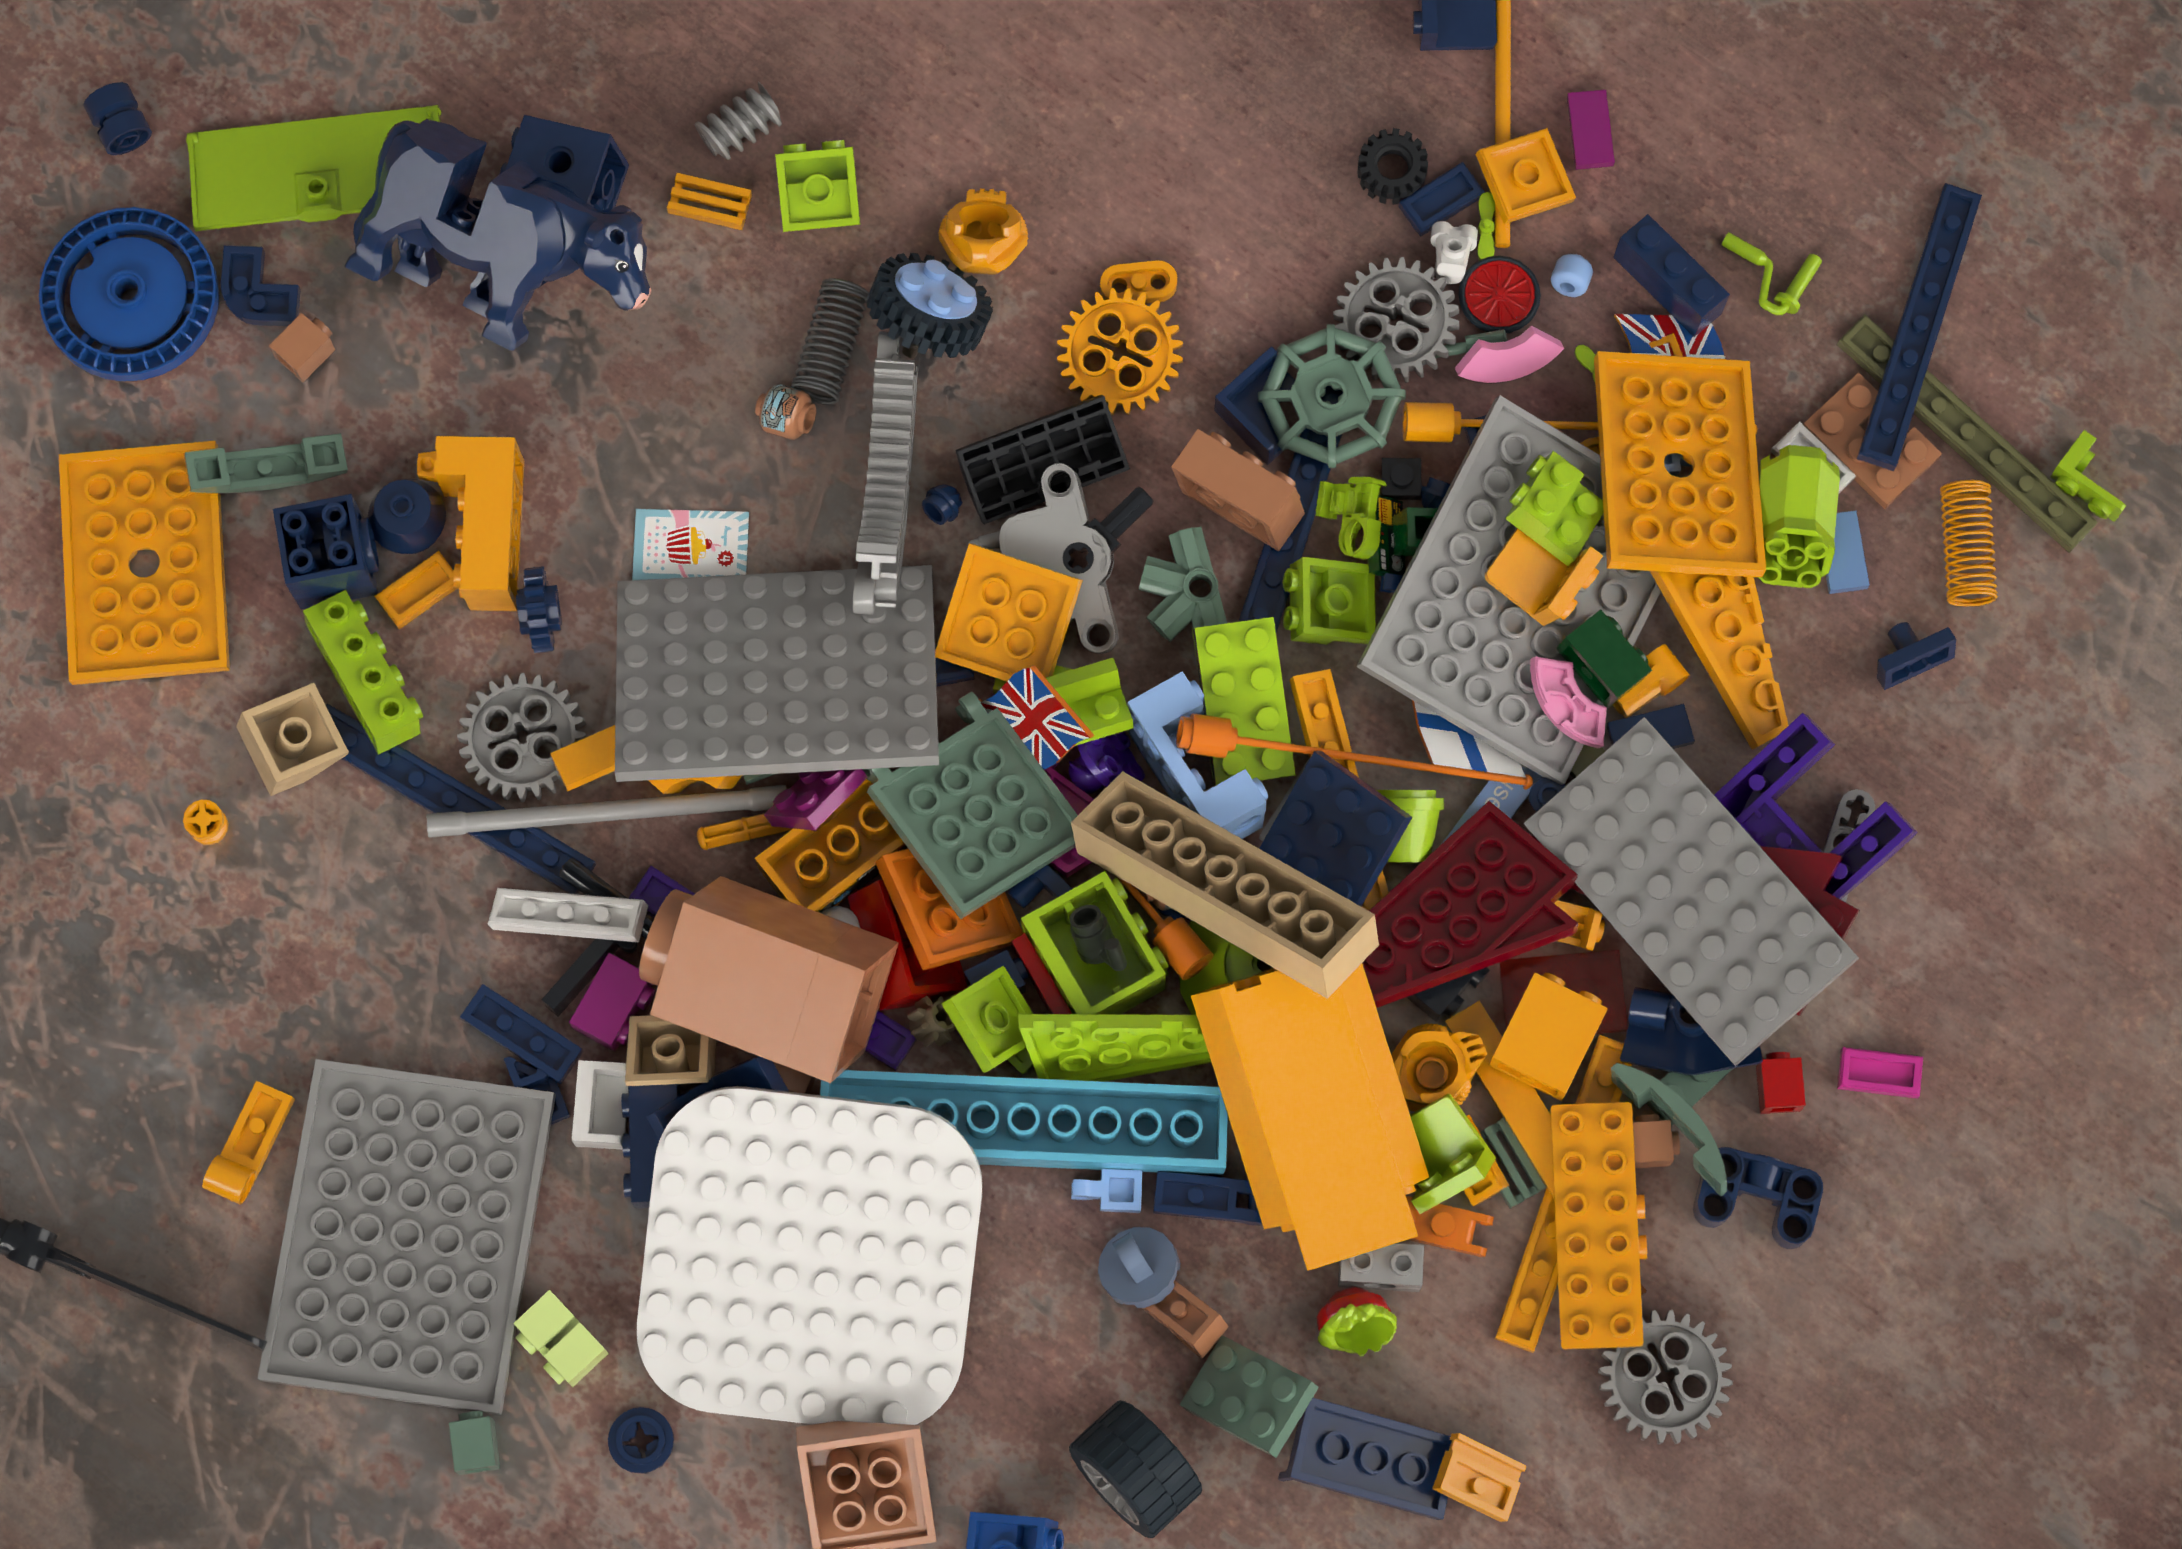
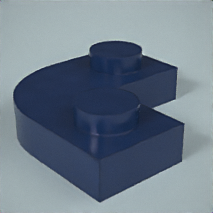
M224 246L221 293L229 310L238 319L248 324L289 326L299 316L301 293L299 285L263 284L265 259L263 247Z

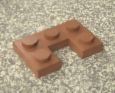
M1858 372L1803 425L1856 475L1854 480L1877 503L1886 509L1941 457L1942 453L1919 430L1913 427L1906 435L1898 464L1894 471L1856 459L1865 433L1861 425L1870 417L1878 392Z

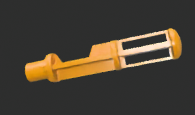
M765 813L699 827L697 840L703 850H708L789 831L793 828L772 827L764 816Z

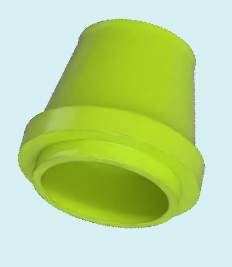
M1376 790L1413 817L1387 862H1423L1433 850L1440 810H1444V798H1436V790Z

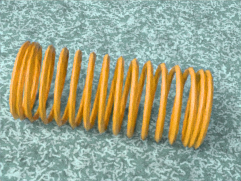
M1981 480L1954 481L1940 488V495L1942 496L1940 501L1943 504L1941 507L1943 512L1941 518L1944 521L1942 527L1945 529L1942 535L1945 538L1943 544L1946 546L1943 552L1947 555L1944 558V561L1947 563L1944 569L1948 572L1945 576L1948 580L1945 586L1949 589L1946 593V601L1955 606H1980L1992 603L1998 598V592L1995 590L1997 585L1992 583L1997 578L1992 574L1996 570L1992 566L1996 560L1991 557L1995 553L1991 549L1995 543L1990 540L1994 536L1990 532L1994 526L1988 523L1993 519L1989 515L1993 509L1987 506L1992 502L1988 498L1992 492L1990 484ZM1968 491H1977V492H1971V493H1961V492H1968ZM1968 500L1988 501L1982 504L1973 505L1952 504L1955 502ZM1948 506V507H1951L1952 509H1949V510L1946 511V510H1945V507ZM1963 509H1988L1987 511L1980 513H1953L1954 511ZM1946 515L1954 516L1949 519L1945 518ZM1968 517H1987V518H1989V519H1986V520H1983V521H1975V522H1956V521H1953V520H1956V519L1968 518ZM1949 523V524H1952L1953 526H1950V527L1947 528V527H1946V524ZM1964 526H1989L1988 528L1980 530H1954L1956 528ZM1947 532L1955 533L1950 536L1946 535ZM1968 534H1987V535H1990V536H1987V537H1984V538H1978V539H1958V538H1955V537H1958V536L1968 535ZM1950 540V541H1953L1954 543H1951L1950 545H1948V544H1947V541ZM1966 543H1990L1989 545L1981 547H1955L1957 545ZM1948 549L1956 550L1951 553L1947 552ZM1970 551H1988V552H1991V553H1988V554H1985V555H1979V556H1959V555H1956V554H1959V553L1970 552ZM1951 557L1956 560L1949 562L1948 558ZM1968 560H1990V562L1983 564H1956ZM1949 566L1958 567L1952 570L1948 569ZM1974 568L1992 569L1990 571L1980 573L1958 572L1961 570ZM1952 574V575H1955V576H1957V577H1954V578L1950 579V578H1949V575ZM1970 577L1992 578L1989 580L1974 582L1957 581L1960 579ZM1950 583L1959 584L1954 587L1949 586ZM1977 585H1988V586H1993V587L1990 588V587H1983V586H1977ZM1968 594H1987V595H1990V596H1986V597H1982V598H1974V599H1966V598H1958V597H1957V596L1968 595Z

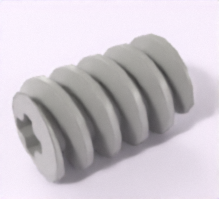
M758 82L760 94L752 88L746 89L747 102L738 96L733 98L734 111L727 105L723 104L720 106L722 119L713 113L708 114L709 128L699 121L695 123L700 137L715 157L717 154H720L726 160H730L731 156L728 147L731 145L742 152L744 150L741 140L743 137L753 144L756 143L755 129H759L765 135H768L767 121L769 120L778 127L782 125L780 112L776 104L760 82Z

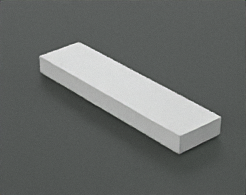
M497 888L488 925L493 930L639 942L648 905L644 900Z

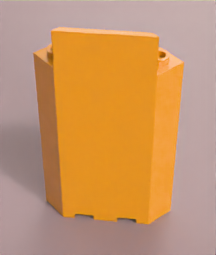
M1361 963L1328 999L1275 968L1265 970L1245 979L1216 985L1191 995L1263 1228L1268 1229L1280 1226L1282 1232L1295 1230L1307 1271L1417 1237L1418 1233L1406 1195L1415 1192L1414 1184L1429 1178V1174L1363 964Z

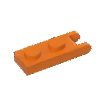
M1406 1196L1418 1233L1417 1237L1408 1240L1478 1257H1486L1487 1248L1473 1245L1472 1240L1476 1223L1492 1226L1493 1216L1443 1204H1438L1420 1214L1411 1202L1413 1197Z

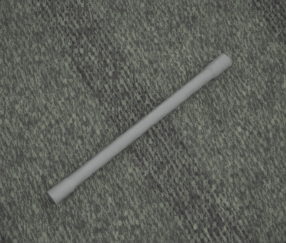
M786 785L752 787L748 790L469 813L463 811L432 813L426 815L428 838L464 835L469 832L738 810L763 811L769 810L774 805V798L786 790Z

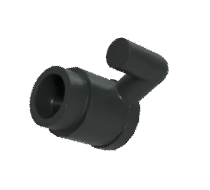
M1084 905L1074 910L1070 916V932L1081 960L1087 964L1105 962L1116 971L1124 970L1127 966V960L1119 940L1115 938L1105 915L1095 905Z

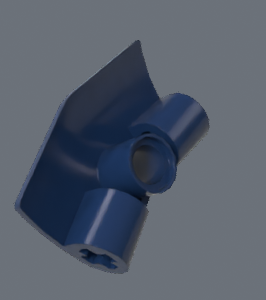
M1635 987L1629 1010V1026L1620 1057L1621 1062L1683 1075H1700L1763 1062L1761 1049L1758 1046L1735 1066L1698 1023L1688 1024L1681 1019L1686 1009L1674 995Z

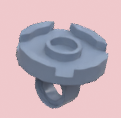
M1133 1227L1119 1232L1106 1244L1099 1258L1098 1274L1102 1286L1115 1302L1122 1305L1123 1303L1135 1305L1137 1308H1146L1161 1302L1172 1292L1175 1287L1173 1282L1177 1276V1270L1180 1271L1181 1263L1177 1250L1163 1233L1150 1227Z

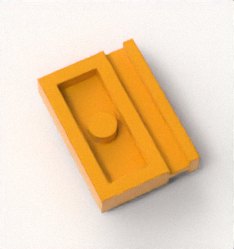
M1452 1433L1449 1451H1445L1432 1489L1499 1522L1508 1521L1521 1484L1518 1481L1521 1472H1525L1526 1465L1461 1433Z

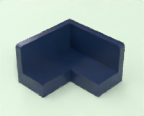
M1270 347L1215 396L1214 411L1267 465L1283 452L1277 445L1279 440L1262 403L1258 402V392L1263 390L1278 352L1273 347ZM1288 372L1285 375L1280 390H1291L1292 385L1295 383V379Z

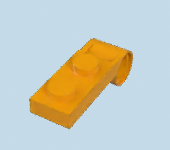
M256 1081L221 1154L217 1155L209 1165L203 1179L202 1188L241 1205L249 1195L295 1098Z

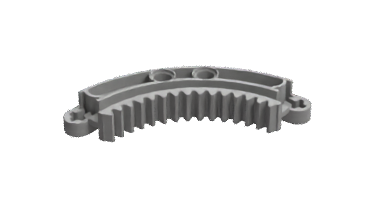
M879 331L877 358L874 365V393L872 399L873 410L871 415L872 425L870 430L867 484L865 486L864 508L856 549V561H859L853 591L854 614L873 615L875 606L896 607L904 553L910 492L909 472H911L915 429L918 365H915V360L901 359V355H899L900 336L893 340L887 336L889 331Z

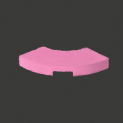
M1531 326L1520 336L1506 342L1490 343L1478 339L1456 365L1455 370L1458 376L1476 382L1497 383L1511 381L1541 369L1557 357L1564 347L1560 340Z
M1542 657L1531 658L1530 672L1533 689L1542 710L1549 720L1571 739L1590 747H1603L1607 707L1592 702L1581 692L1574 678L1573 662Z

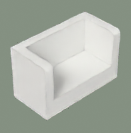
M578 1060L572 1142L576 1147L623 1149L622 1136L623 1133H626L627 1117L623 1118L621 1097L622 1093H629L628 1086L625 1084L626 1063Z

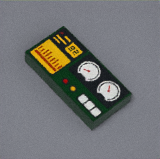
M1381 495L1378 497L1376 520L1381 521L1380 543L1375 554L1368 559L1369 573L1384 576L1385 573L1403 576L1405 573V556H1394L1393 517L1403 510V501Z

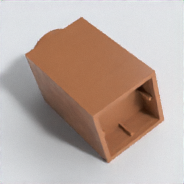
M720 876L694 895L677 889L672 890L668 894L648 932L641 955L639 976L641 980L658 986L650 1015L831 1083L865 1053L899 942Z

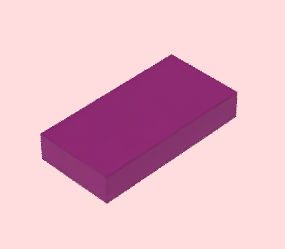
M1606 90L1568 93L1567 105L1575 170L1613 167L1615 159Z

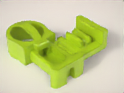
M1350 477L1348 483L1351 484H1333L1320 481L1315 516L1337 519V515H1342V526L1339 534L1340 550L1344 555L1362 560L1369 559L1375 554L1380 543L1381 521L1376 520L1377 501L1381 486H1386V482L1372 477ZM1363 528L1364 538L1362 544L1356 550L1355 539L1359 530Z

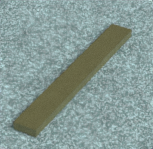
M1864 314L1838 341L1837 346L1875 380L1881 383L1894 340ZM1928 370L1926 371L1913 414L2070 553L2098 522Z

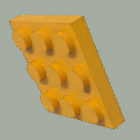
M969 543L935 650L936 658L1004 681H1008L1013 674L1033 665L1036 666L1045 678L1053 676L1083 580Z

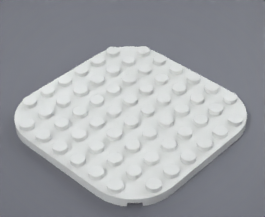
M740 1086L714 1089L693 1099L676 1113L665 1128L659 1140L654 1161L637 1318L638 1348L643 1364L651 1378L661 1390L677 1402L687 1407L710 1413L812 1425L833 1421L916 1425L929 1418L941 1408L953 1392L960 1376L964 1358L982 1201V1175L973 1148L970 1147L966 1139L952 1123L936 1113L919 1107Z

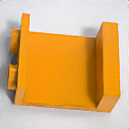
M1535 972L1489 1066L1562 1101L1608 1008L1602 1006V1000L1592 993L1581 990L1578 994L1564 987L1566 983L1561 978L1546 972L1543 975Z

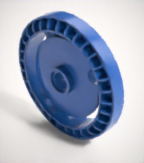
M129 207L98 213L81 221L63 236L45 263L40 279L39 303L41 316L48 333L60 351L73 364L98 377L125 382L146 380L163 375L177 368L190 358L203 344L213 327L218 311L220 291L217 272L209 253L199 238L185 224L170 215L152 209ZM145 235L166 241L187 257L193 269L194 281H186L185 274L177 259L160 244L144 238L118 237ZM90 251L94 259L93 263L86 269H76L70 288L72 311L80 327L84 330V334L79 339L71 331L66 319L64 307L65 290L75 266ZM131 288L138 289L137 294L132 299H121L122 294L126 290ZM187 293L194 294L192 303H186ZM182 315L187 316L180 328L162 344L135 354H113L115 349H138L161 340L176 326ZM94 340L103 345L100 350L91 347Z

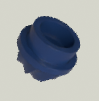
M1429 477L1426 487L1422 486L1421 488L1423 508H1439L1451 484Z
M942 484L932 487L927 491L926 498L922 501V508L930 520L936 524L943 525L947 521L952 522L958 517L963 502L956 488Z

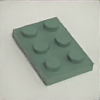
M1222 1335L1179 1405L1193 1415L1277 1458L1319 1387L1311 1380Z

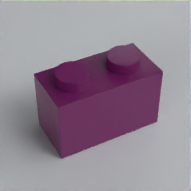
M608 953L569 1023L573 1030L616 1052L620 1044L625 1046L628 1043L630 1016H636L639 1009L645 1011L648 1008L656 989L652 988L653 984L640 979L639 968Z

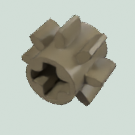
M928 996L922 998L915 1003L916 1010L907 1014V1017L910 1019L911 1035L923 1042L925 1047L934 1042L939 1047L952 1040L950 1033L957 1030L941 1005L944 1002L942 996L932 1001Z

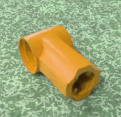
M1666 644L1659 646L1646 656L1652 671L1638 685L1613 704L1617 712L1625 718L1634 714L1657 696L1661 695L1663 697L1669 694L1689 678L1690 674Z

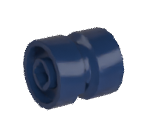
M117 82L105 85L95 90L85 99L83 106L93 126L100 128L97 134L107 154L122 155L129 153L150 139L152 131L142 111L137 110L138 103L127 83Z

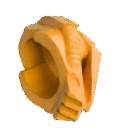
M980 188L976 192L975 189H969L966 194V202L956 204L942 219L938 232L939 241L952 263L961 271L973 274L996 275L1010 266L1027 246L1028 230L1021 213L1011 204H1006L1007 194L1005 191H999L998 193L995 189L985 191V189Z
M1433 1023L1422 1024L1408 1029L1391 1054L1407 1107L1415 1112L1446 1094H1451L1458 1105H1462L1468 1097V1093H1470L1471 1081L1488 1055L1480 1035L1466 1032L1451 1033L1446 1026Z

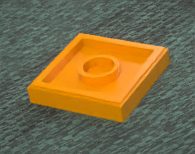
M1548 128L1479 149L1475 154L1504 224L1572 203L1576 199Z

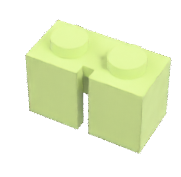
M550 1290L513 1323L520 1330V1333L515 1338L531 1355L538 1350L547 1359L548 1362L543 1368L559 1385L566 1380L574 1387L609 1354Z

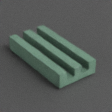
M1505 1118L1480 1132L1484 1140L1488 1138L1520 1194L1514 1197L1509 1187L1500 1191L1509 1209L1546 1188ZM1501 1131L1533 1186L1529 1189L1496 1136L1497 1132Z

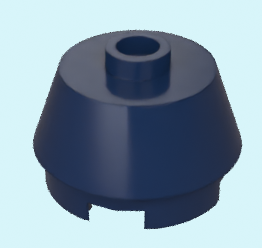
M400 479L385 485L376 493L369 506L368 519L370 520L375 540L381 546L395 553L416 554L428 549L437 541L445 525L446 509L440 494L429 484L417 479Z

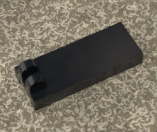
M595 939L542 998L545 1006L559 1017L597 974L608 953L614 955L619 948L626 953H633L637 950V942Z

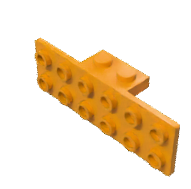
M1630 1102L1552 1105L1551 1131L1561 1347L1564 1350L1642 1347L1644 1340L1640 1260L1647 1259L1646 1235H1638V1219H1645L1644 1194H1636L1632 1104Z

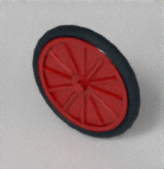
M1492 256L1479 260L1467 270L1460 283L1458 296L1464 315L1473 325L1486 332L1504 329L1507 334L1520 330L1533 319L1540 305L1541 293L1539 283L1529 267L1511 257Z

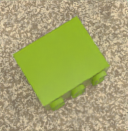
M1106 871L1021 918L1023 934L1026 933L1072 1014H1123L1165 990L1168 963L1157 946L1153 949L1150 948L1147 943L1148 938L1146 934L1148 930L1145 923L1137 912L1132 915L1127 909L1128 904L1126 900L1128 896L1118 878L1110 880ZM1084 905H1095L1100 909L1101 913L1107 918L1111 931L1115 938L1119 940L1127 960V966L1124 970L1116 971L1105 962L1087 964L1081 960L1070 932V916L1074 910Z

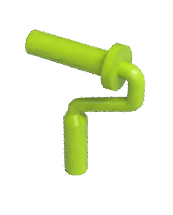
M1728 232L1721 246L1757 266H1764L1759 305L1774 315H1783L1786 312L1796 314L1800 309L1798 300L1822 264L1819 256L1809 254L1785 293L1778 292L1776 294L1774 304L1767 300L1773 272V262L1767 257L1765 252Z

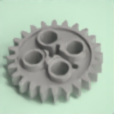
M1404 257L1400 258L1397 267H1392L1389 259L1384 258L1383 269L1380 270L1371 262L1369 263L1370 274L1368 276H1365L1358 270L1355 272L1357 285L1345 282L1344 287L1349 297L1337 296L1338 305L1344 309L1333 311L1334 320L1343 322L1337 324L1335 328L1375 343L1382 342L1386 346L1384 351L1395 375L1396 373H1401L1405 383L1409 382V372L1413 370L1420 378H1423L1424 365L1427 364L1434 370L1438 368L1436 355L1443 358L1449 357L1448 350L1444 344H1456V336L1449 332L1460 329L1459 321L1451 318L1459 314L1458 305L1449 304L1455 299L1454 291L1442 292L1447 285L1446 279L1443 277L1433 281L1435 276L1433 267L1421 273L1419 260H1416L1411 269L1406 268ZM1382 290H1391L1395 293L1393 300L1387 303L1377 301L1375 296ZM1420 302L1428 303L1432 307L1429 313L1422 316L1414 314L1411 309ZM1367 307L1372 308L1376 313H1366L1364 309ZM1397 315L1403 316V321H1398L1395 326L1390 325L1389 319L1395 320ZM1368 325H1377L1382 329L1380 334L1374 338H1366L1361 332ZM1418 328H1428L1429 331L1427 333L1420 332ZM1410 337L1417 340V346L1409 351L1401 350L1397 346L1403 338ZM1339 346V349H1340V350H1346V349H1347V348H1344V347H1342V346ZM1349 350L1346 359L1356 361L1363 354ZM1371 363L1364 371L1371 367L1373 380H1377L1379 376L1373 363Z
M524 673L520 674L518 684H513L508 675L504 676V687L499 688L492 681L489 682L492 693L487 696L477 691L476 695L480 704L476 706L467 703L466 705L472 718H460L459 720L461 726L468 730V732L457 734L459 742L468 744V746L459 750V754L462 758H472L465 765L468 773L478 771L474 778L478 785L489 780L487 790L491 795L501 787L502 796L507 801L513 791L517 792L521 802H525L528 791H533L537 800H541V788L547 787L553 794L557 793L554 782L557 779L561 782L563 781L552 758H540L537 756V751L545 743L555 744L557 746L556 750L588 737L585 732L577 731V729L586 725L584 717H573L580 710L578 703L567 704L571 697L567 689L556 695L558 685L554 680L544 688L543 679L538 674L532 684L528 683ZM542 706L547 709L546 716L539 721L527 719L528 712L532 708ZM505 717L508 719V724L504 730L500 732L489 730L490 722L494 718ZM552 726L557 727L555 732H544ZM526 731L528 735L526 736L527 743H519V732ZM490 743H501L493 749L488 748ZM511 753L518 756V761L514 767L510 769L499 767L498 763L502 756Z
M1654 1310L1650 1313V1323H1646L1642 1318L1644 1340L1642 1347L1615 1348V1352L1604 1351L1601 1356L1611 1364L1610 1366L1598 1369L1599 1374L1609 1377V1381L1601 1384L1599 1390L1611 1391L1612 1396L1604 1405L1605 1407L1617 1405L1619 1408L1613 1418L1614 1421L1624 1417L1629 1419L1626 1427L1627 1433L1638 1426L1642 1428L1641 1440L1643 1441L1651 1432H1655L1657 1444H1662L1666 1434L1670 1433L1673 1442L1678 1444L1681 1441V1431H1685L1688 1437L1694 1439L1697 1437L1696 1424L1706 1431L1711 1427L1706 1417L1707 1415L1715 1418L1721 1417L1722 1412L1715 1403L1729 1402L1730 1398L1720 1392L1721 1388L1733 1385L1732 1380L1722 1377V1373L1731 1369L1732 1364L1720 1363L1719 1357L1727 1349L1726 1347L1713 1348L1711 1344L1718 1335L1714 1333L1704 1337L1702 1335L1705 1326L1703 1321L1695 1328L1689 1326L1690 1314H1686L1679 1323L1675 1322L1673 1310L1667 1312L1664 1321L1660 1320L1657 1311ZM1668 1340H1677L1682 1343L1685 1348V1357L1682 1360H1672L1667 1356L1664 1348ZM1650 1343L1657 1350L1658 1359L1665 1372L1672 1371L1675 1375L1670 1381V1385L1683 1405L1682 1411L1676 1409L1668 1384L1666 1382L1658 1383L1656 1380L1657 1375L1661 1371L1655 1358L1648 1350L1647 1346ZM1635 1356L1643 1358L1648 1364V1374L1644 1377L1632 1375L1627 1366L1629 1358ZM1694 1377L1702 1383L1703 1393L1701 1397L1692 1398L1686 1395L1682 1387L1685 1378ZM1649 1394H1658L1663 1397L1666 1403V1410L1663 1414L1656 1415L1648 1411L1645 1400Z

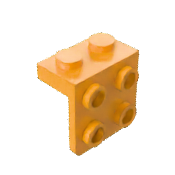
M1516 528L1485 572V580L1537 622L1546 626L1559 618L1565 620L1572 613L1578 603L1574 597L1581 587L1585 590L1599 574V570L1595 567L1603 555L1590 546L1581 551L1576 560L1567 566Z

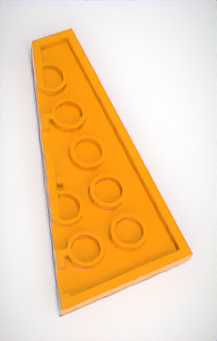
M1650 571L1751 749L1753 750L1778 736L1789 725L1780 686L1774 680L1770 659L1772 658L1770 644L1765 642L1761 624L1764 623V618L1754 577Z

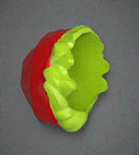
M1351 1286L1335 1292L1318 1312L1316 1318L1319 1330L1318 1342L1320 1345L1330 1350L1345 1351L1352 1354L1357 1353L1359 1356H1364L1368 1349L1379 1352L1382 1345H1387L1393 1339L1397 1329V1317L1391 1312L1386 1300L1381 1295L1357 1286Z

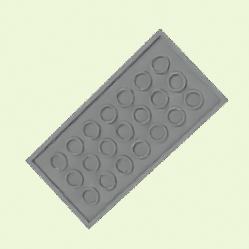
M1645 717L1523 823L1545 848L1578 874L1575 880L1578 887L1735 1066L1860 959Z

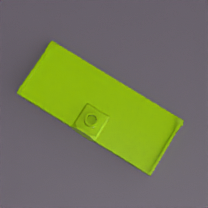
M431 105L187 133L186 143L189 152L192 215L195 232L291 220H301L308 223L335 220L344 214L360 213L374 194L378 155L387 133L395 124L405 120L420 123L426 119L440 122L441 110L439 106Z

